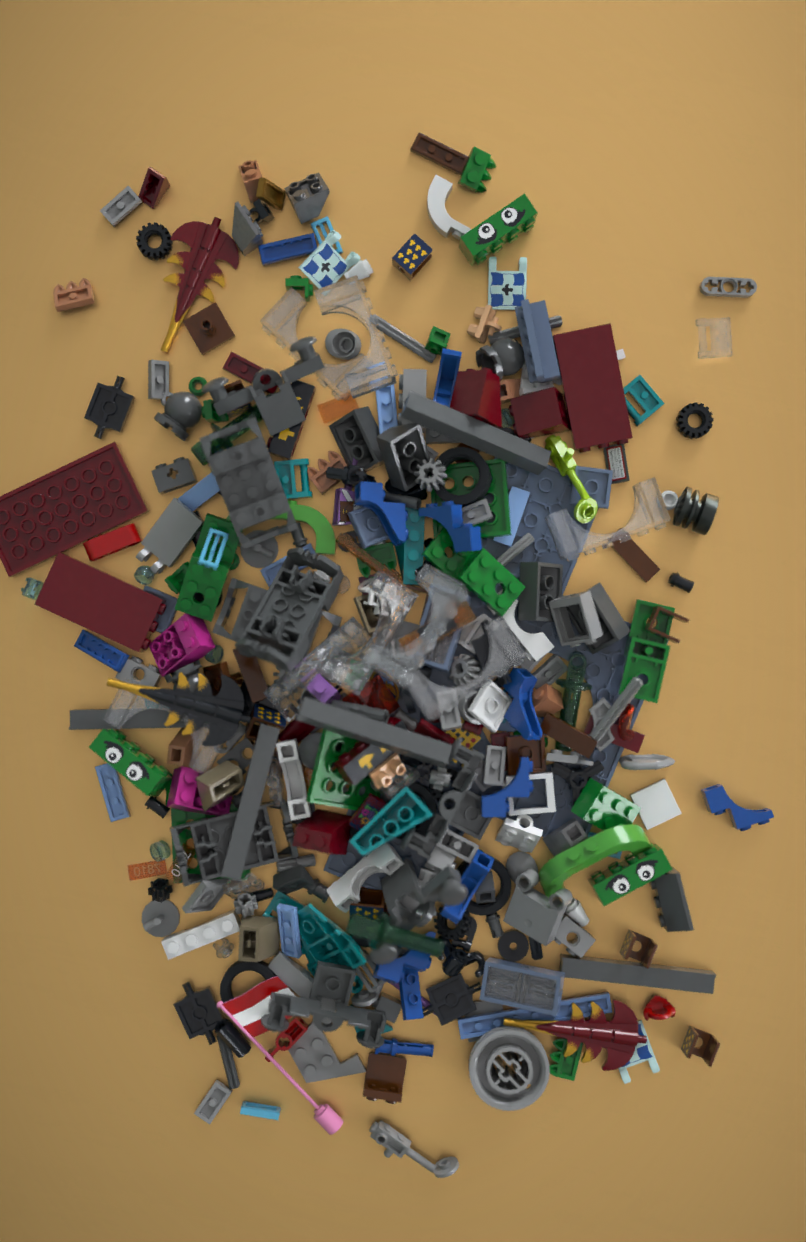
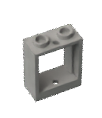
M590 591L561 596L549 601L561 646L570 645V648L581 645L583 642L589 645L597 642L596 639L603 636ZM580 604L588 633L574 635L566 606Z

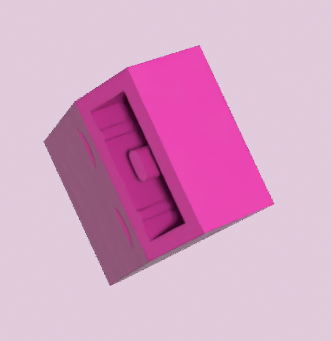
M185 613L150 643L149 648L161 676L164 677L203 658L215 648V644L204 620Z
M181 766L174 769L167 807L219 816L229 813L232 796L204 811L196 778L205 772Z

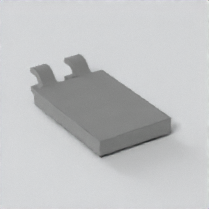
M174 498L141 542L145 547L137 554L136 558L141 562L143 560L146 562L153 553L159 560L151 566L150 570L155 574H160L166 565L172 567L201 529L204 521L179 499Z

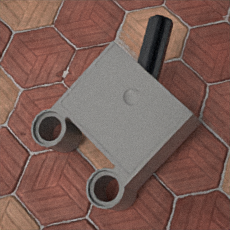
M528 869L515 880L516 887L503 921L529 937L531 956L534 960H539L543 958L541 944L547 946L555 939L565 910L572 902L573 897L571 892L565 888L559 889L550 897L535 890L533 887L538 884L539 875L535 870Z

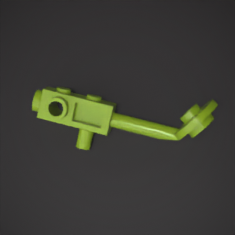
M551 435L545 439V449L551 451L550 457L562 477L569 476L582 498L575 506V519L582 524L588 523L596 516L598 504L595 499L589 496L574 471L577 466L572 457L574 450L568 448L566 442L562 441L560 436Z

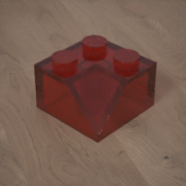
M377 675L342 698L343 702L388 710L389 715L400 707L380 675Z

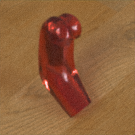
M629 703L619 718L620 737L624 741L627 739L633 740L635 735L634 731L630 730L635 707Z

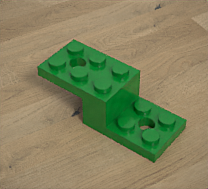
M207 513L196 549L191 556L175 610L212 622L239 544V538L232 521ZM210 528L229 534L217 571L213 570L212 567L207 568L205 565H198ZM215 534L211 537L204 560H208L215 540ZM219 542L212 559L213 563L216 561L221 546ZM197 592L202 593L204 600L197 601L194 598V594Z
M445 527L440 530L422 553L430 563L462 592L472 591L500 617L506 613L525 588L514 575L484 548L476 551L455 552L452 538ZM446 547L452 549V556L450 558L444 553ZM496 584L502 586L503 591L501 594L496 593Z
M636 599L630 624L631 632L628 633L623 655L626 656L618 694L621 695L633 677L644 674L647 677V682L641 686L633 698L657 703L670 646L667 645L668 640L644 630L654 606H661L672 612L675 611V608ZM659 612L654 629L669 635L673 618Z

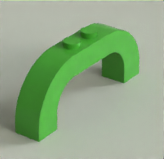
M288 500L295 521L307 523L314 529L316 534L315 553L335 555V533L325 516L314 508L297 505V501ZM287 512L270 519L287 520ZM220 536L219 543H222L223 537Z
M633 824L616 826L604 830L553 857L539 871V881L545 895L550 897L559 889L565 888L563 882L568 877L605 857L620 851H631L636 856L652 846L640 826Z

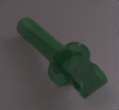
M254 404L223 428L214 423L210 424V427L214 433L254 417L257 423H259L263 418L257 405ZM247 426L232 435L211 440L210 455L215 454L217 451L220 452L233 446L232 442L250 430V428ZM199 441L191 448V451L202 465H206L208 460Z
M575 651L569 656L566 679H556L555 682L564 688L563 709L560 711L559 719L573 727H576L581 691L592 689L591 684L584 682L587 661L585 655L580 651ZM575 657H581L583 663L576 666L572 663V660ZM558 741L555 742V749L572 751L571 748Z
M351 913L346 933L369 938L372 950H379L384 942L435 957H440L443 953V940L389 925V917L386 913H380L375 920Z

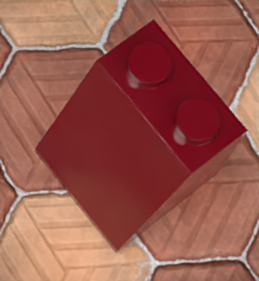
M489 368L458 371L450 408L493 427L501 428L500 377Z
M555 387L510 399L509 411L515 420L513 430L515 435H518L521 439L570 431L563 394Z
M317 809L310 817H307L296 826L292 846L326 854L346 855L351 828L348 825V821L352 816Z

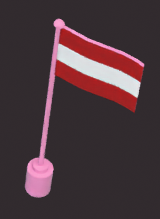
M276 976L262 981L239 997L224 1003L219 1001L216 1005L217 1008L220 1007L316 1108L314 1110V1119L329 1135L337 1132L343 1124L341 1117L328 1104H320L318 1106L254 1038L270 1031L261 1024V1017L269 1014L268 1004L271 992L291 996L296 995ZM285 1016V1018H286L287 1020L292 1017V1016Z

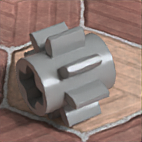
M437 766V770H431L429 783L433 784V789L442 791L443 787L448 788L451 773L446 772V767Z
M248 892L239 894L238 901H234L236 914L241 913L244 918L254 915V909H258L256 896L251 897Z

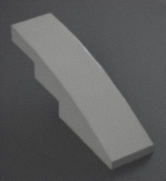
M279 951L268 964V968L302 998L309 999L314 978L310 976L309 971ZM322 997L321 1009L335 1011L336 1000Z

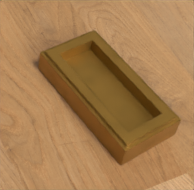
M259 178L256 197L276 210H282L285 190L266 178Z

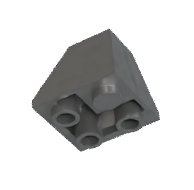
M319 173L310 174L305 179L293 182L284 188L301 224L320 215L330 193L329 188Z
M236 202L232 237L243 255L246 256L258 248V245L263 244V234L257 222L254 221L252 223L253 219L245 205L241 206L239 202Z
M574 817L542 839L555 857L588 839V836Z

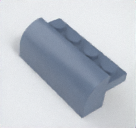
M529 299L522 300V305L515 307L529 381L530 383H544L561 379L545 300L529 303Z

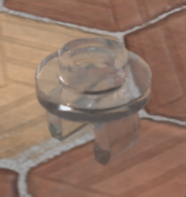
M221 938L223 941L222 946L219 947L218 944L214 943L213 948L217 950L216 955L218 958H227L233 953L234 945L229 943L228 939Z

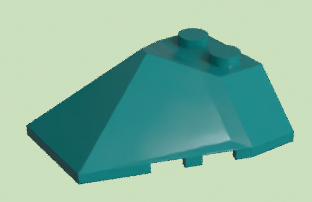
M309 903L297 910L301 951L307 957L309 962L307 967L313 977L318 961L351 966L352 969L367 962V956L357 942L312 904Z

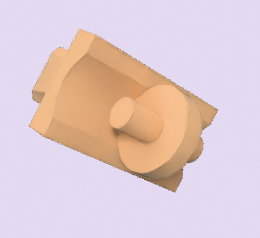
M486 304L485 307H476L474 317L480 319L479 325L471 323L467 330L469 335L485 344L488 335L493 336L494 331H500L502 328L497 324L499 318L495 316L496 311L492 309L491 305Z
M394 753L370 772L369 776L374 783V787L379 790L382 786L387 788L391 785L392 778L396 775L402 776L406 772V768L401 762L399 755Z

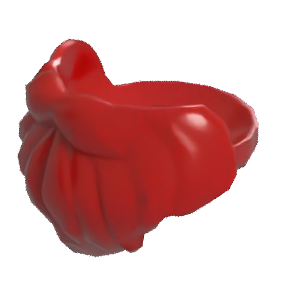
M654 995L643 1011L646 1021L649 1018L654 1020L673 1018L676 1013L674 1006L667 999L658 995Z

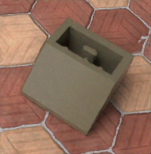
M228 760L196 778L204 811L236 794L244 785L241 768Z
M242 915L239 932L238 961L260 962L276 955L279 952L280 944L278 917L246 916L244 918Z

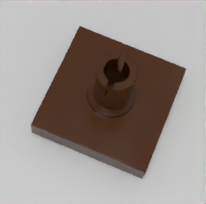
M216 302L183 321L202 355L236 337Z
M227 661L203 668L204 675L210 681L213 696H217L221 690V675L230 677L238 685L242 684V679L235 680V678L242 677L239 672L230 675Z
M544 733L540 740L531 741L522 738L521 735L505 736L507 775L512 776L516 774L520 756H528L529 761H533V773L546 772Z

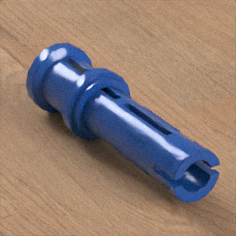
M392 1038V1040L384 1039L383 1046L375 1049V1054L389 1053L391 1056H394L398 1053L433 1057L434 1044L400 1042L396 1038Z

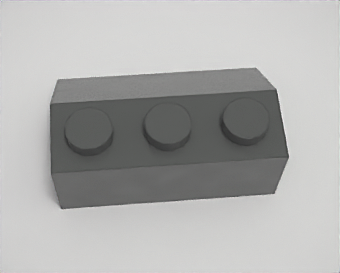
M368 406L355 409L329 425L347 465H352L354 458L358 460L357 466L363 467L364 471L367 472L384 463L376 438L379 435V428Z
M417 423L395 426L376 436L391 486L406 492L417 485L415 480L418 477L414 475V472L420 470L416 466L418 464L423 466L422 460L425 459L429 463L430 459L421 426Z
M520 562V582L525 588L519 595L518 620L554 622L549 601L562 596L563 564Z
M600 582L586 590L591 592L603 636L596 639L597 642L587 645L592 655L619 641L631 632ZM580 604L566 606L569 618L579 634L588 633Z
M672 867L673 870L649 882L651 889H655L656 897H654V903L661 913L658 916L659 923L667 932L692 931L694 928L681 876Z

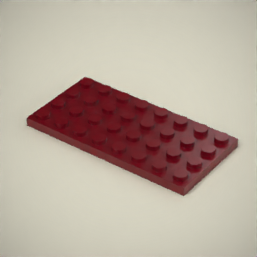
M116 442L106 445L0 496V559L9 577H13L56 556L58 552L63 553L148 512L147 506Z

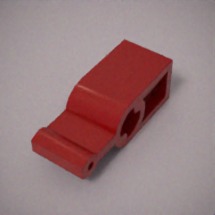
M293 1016L289 1020L288 1029L278 1032L275 1041L276 1045L267 1052L274 1057L279 1050H289L308 1030L309 1025L301 1017ZM282 1037L284 1039L287 1037L289 1039V1042H282L280 1038Z

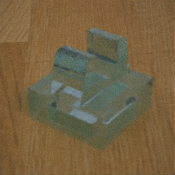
M31 577L26 578L27 585L21 589L22 595L37 600L44 582Z

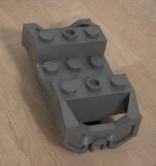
M255 417L199 438L243 549L298 529ZM247 426L258 436L255 439L210 455L211 440L218 437L221 439L232 435ZM287 512V524L260 532L249 539L240 531Z
M300 547L289 549L284 563L241 639L237 640L235 644L239 654L246 657L260 658L291 673L293 668L303 659L310 646L307 636L321 610L328 612L337 596L341 580L344 577L341 567L324 555L310 554L308 550L305 553L304 549ZM309 566L312 569L323 571L332 577V582L327 583L314 578L311 570H308L306 574L302 573L298 567Z
M232 578L212 633L236 642L240 640L268 590ZM248 588L230 635L223 627L231 613L237 589ZM321 610L307 636L310 646L298 664L323 672L342 617ZM322 616H324L333 626L325 640L322 650L323 654L320 661L306 662Z
M285 799L260 803L243 871L299 857L297 847L292 846L294 832ZM267 807L280 809L283 819V830L288 841V847L278 854ZM237 811L212 818L205 817L170 827L184 887L201 882L202 880L221 877ZM188 827H190L201 874H190L186 871L188 868L178 835Z

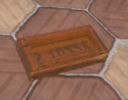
M353 392L317 405L324 424L343 417L355 409H359Z

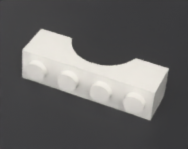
M516 599L506 613L500 617L501 620L499 622L503 628L508 627L513 633L511 637L514 642L524 647L523 653L529 660L538 661L552 650L554 646L543 632L527 633L517 625L514 618L515 607L518 603ZM487 606L491 613L495 615L496 613L489 606Z
M297 738L277 742L276 748L284 775L291 821L310 817L312 813L310 803L306 801L307 788L302 763L299 758Z
M386 842L367 857L364 856L360 862L349 869L341 878L333 882L326 891L335 906L346 913L350 910V903H358L360 901L361 886L369 876L375 873H385L390 876L404 862L395 848Z
M234 909L204 924L169 935L161 943L169 960L239 932L241 921Z

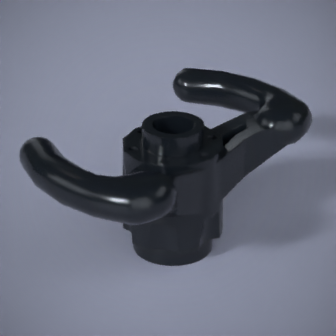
M442 935L438 936L434 946L435 953L439 960H443L446 957L442 966L445 974L451 977L456 976L463 967L477 961L479 967L475 972V976L479 978L483 975L485 959L480 952L465 953V951L453 947L447 938L441 937Z

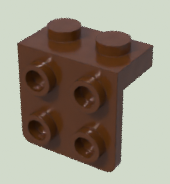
M371 1052L368 1057L363 1097L371 1101L382 1099L389 1104L401 1103L407 1063L406 1058Z

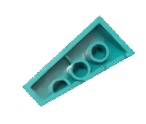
M405 507V510L408 511L406 521L408 539L402 545L395 546L403 585L422 586L423 579H417L414 572L423 565L425 516H419V510Z
M406 786L349 842L362 856L367 857L379 846L428 819L433 814L411 788Z

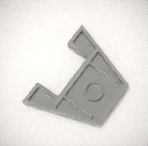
M325 1018L322 1020V1022L324 1024H330L332 1020L330 1018ZM313 1021L309 1024L308 1030L288 1050L306 1083L366 1072V1068L358 1054L340 1062L325 1033L319 1030Z

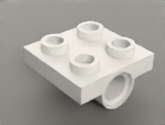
M519 815L516 821L506 817L497 833L495 841L505 846L518 848L522 852L532 853L542 836L543 830L533 827V820L529 815Z

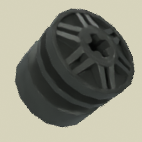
M686 487L676 503L673 525L679 526L682 522V528L686 529L690 522H693L692 531L706 535L714 520L719 498L705 493L702 499L699 500V490H695L692 494V488Z

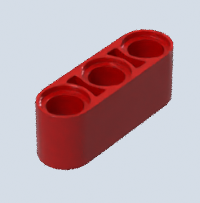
M135 523L88 540L83 545L91 562L142 541Z

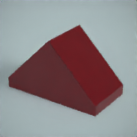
M149 167L138 196L141 201L154 209L170 187L167 178L152 167Z

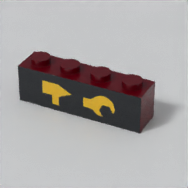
M296 380L292 382L291 387L306 418L316 388L313 385ZM305 421L273 435V438L269 437L267 442L269 454L286 460H292Z
M389 717L387 724L408 730L402 719ZM359 741L349 752L342 754L334 764L345 782L356 785L395 752Z

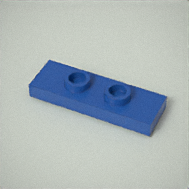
M314 233L258 245L262 265L264 266L311 255L317 248Z
M84 629L74 645L117 672H121L129 657L128 654Z
M403 967L405 973L403 979L399 980L403 1021L422 1019L424 1017L418 971Z

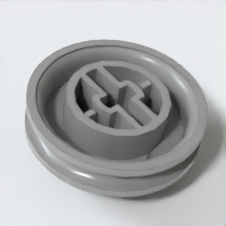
M512 1026L493 1028L484 1033L471 1050L469 1075L472 1086L485 1103L496 1109L514 1111L531 1105L542 1095L549 1080L550 1068L545 1049L537 1037L523 1028ZM502 1059L509 1066L513 1064V1068L516 1074L507 1065L504 1067Z

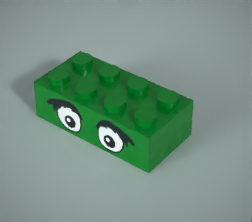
M524 193L461 236L459 248L471 266L476 263L479 265L487 259L486 256L490 253L496 254L503 248V244L506 242L510 244L518 238V234L531 230L534 227L533 224L536 221L538 212Z
M112 728L110 730L102 729L89 748L145 795L159 796L172 779L169 775L170 771L162 765L158 766L155 764V759L148 753L143 754L140 751L141 747L135 742L131 741L130 743L126 740V735L118 729L115 731Z
M650 843L651 848L636 856L630 853L624 857V861L620 863L616 861L610 864L607 870L603 872L600 870L591 875L588 881L603 906L673 870L663 850L658 845Z

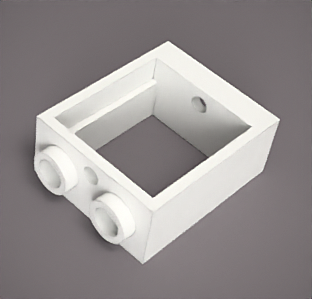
M551 771L529 774V780L544 779L546 806L514 809L513 797H507L506 800H509V816L556 812L553 773ZM505 775L502 789L512 781L515 775Z

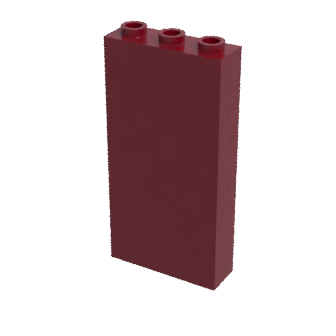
M611 323L553 335L574 450L579 449V453L591 451L590 447L598 446V449L610 447L609 443L617 442V445L629 443L628 439L633 437Z
M58 552L34 604L141 653L148 649L151 642L149 640L150 635L155 633L159 625L157 622L159 615H163L167 607L165 605L166 600L61 552Z

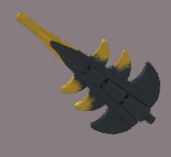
M181 672L179 673L178 685L175 690L131 684L111 678L107 681V686L131 692L169 707L170 713L165 726L178 722L183 714L188 715L187 726L182 731V735L192 734L198 731L205 722L209 723L208 736L202 743L204 746H217L225 743L234 736L240 721L250 724L252 717L243 714L244 695L238 684L226 675H221L222 687L217 696L212 695L211 685L201 673L198 674V686L194 693L190 692L189 682Z

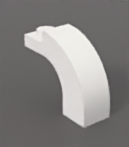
M435 175L429 187L427 198V211L434 228L445 238L452 232V235L460 240V237L469 232L471 228L449 216L445 208V202L452 191L453 184Z

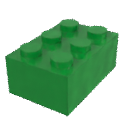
M590 778L572 807L571 812L604 831L616 826L632 824L641 807Z

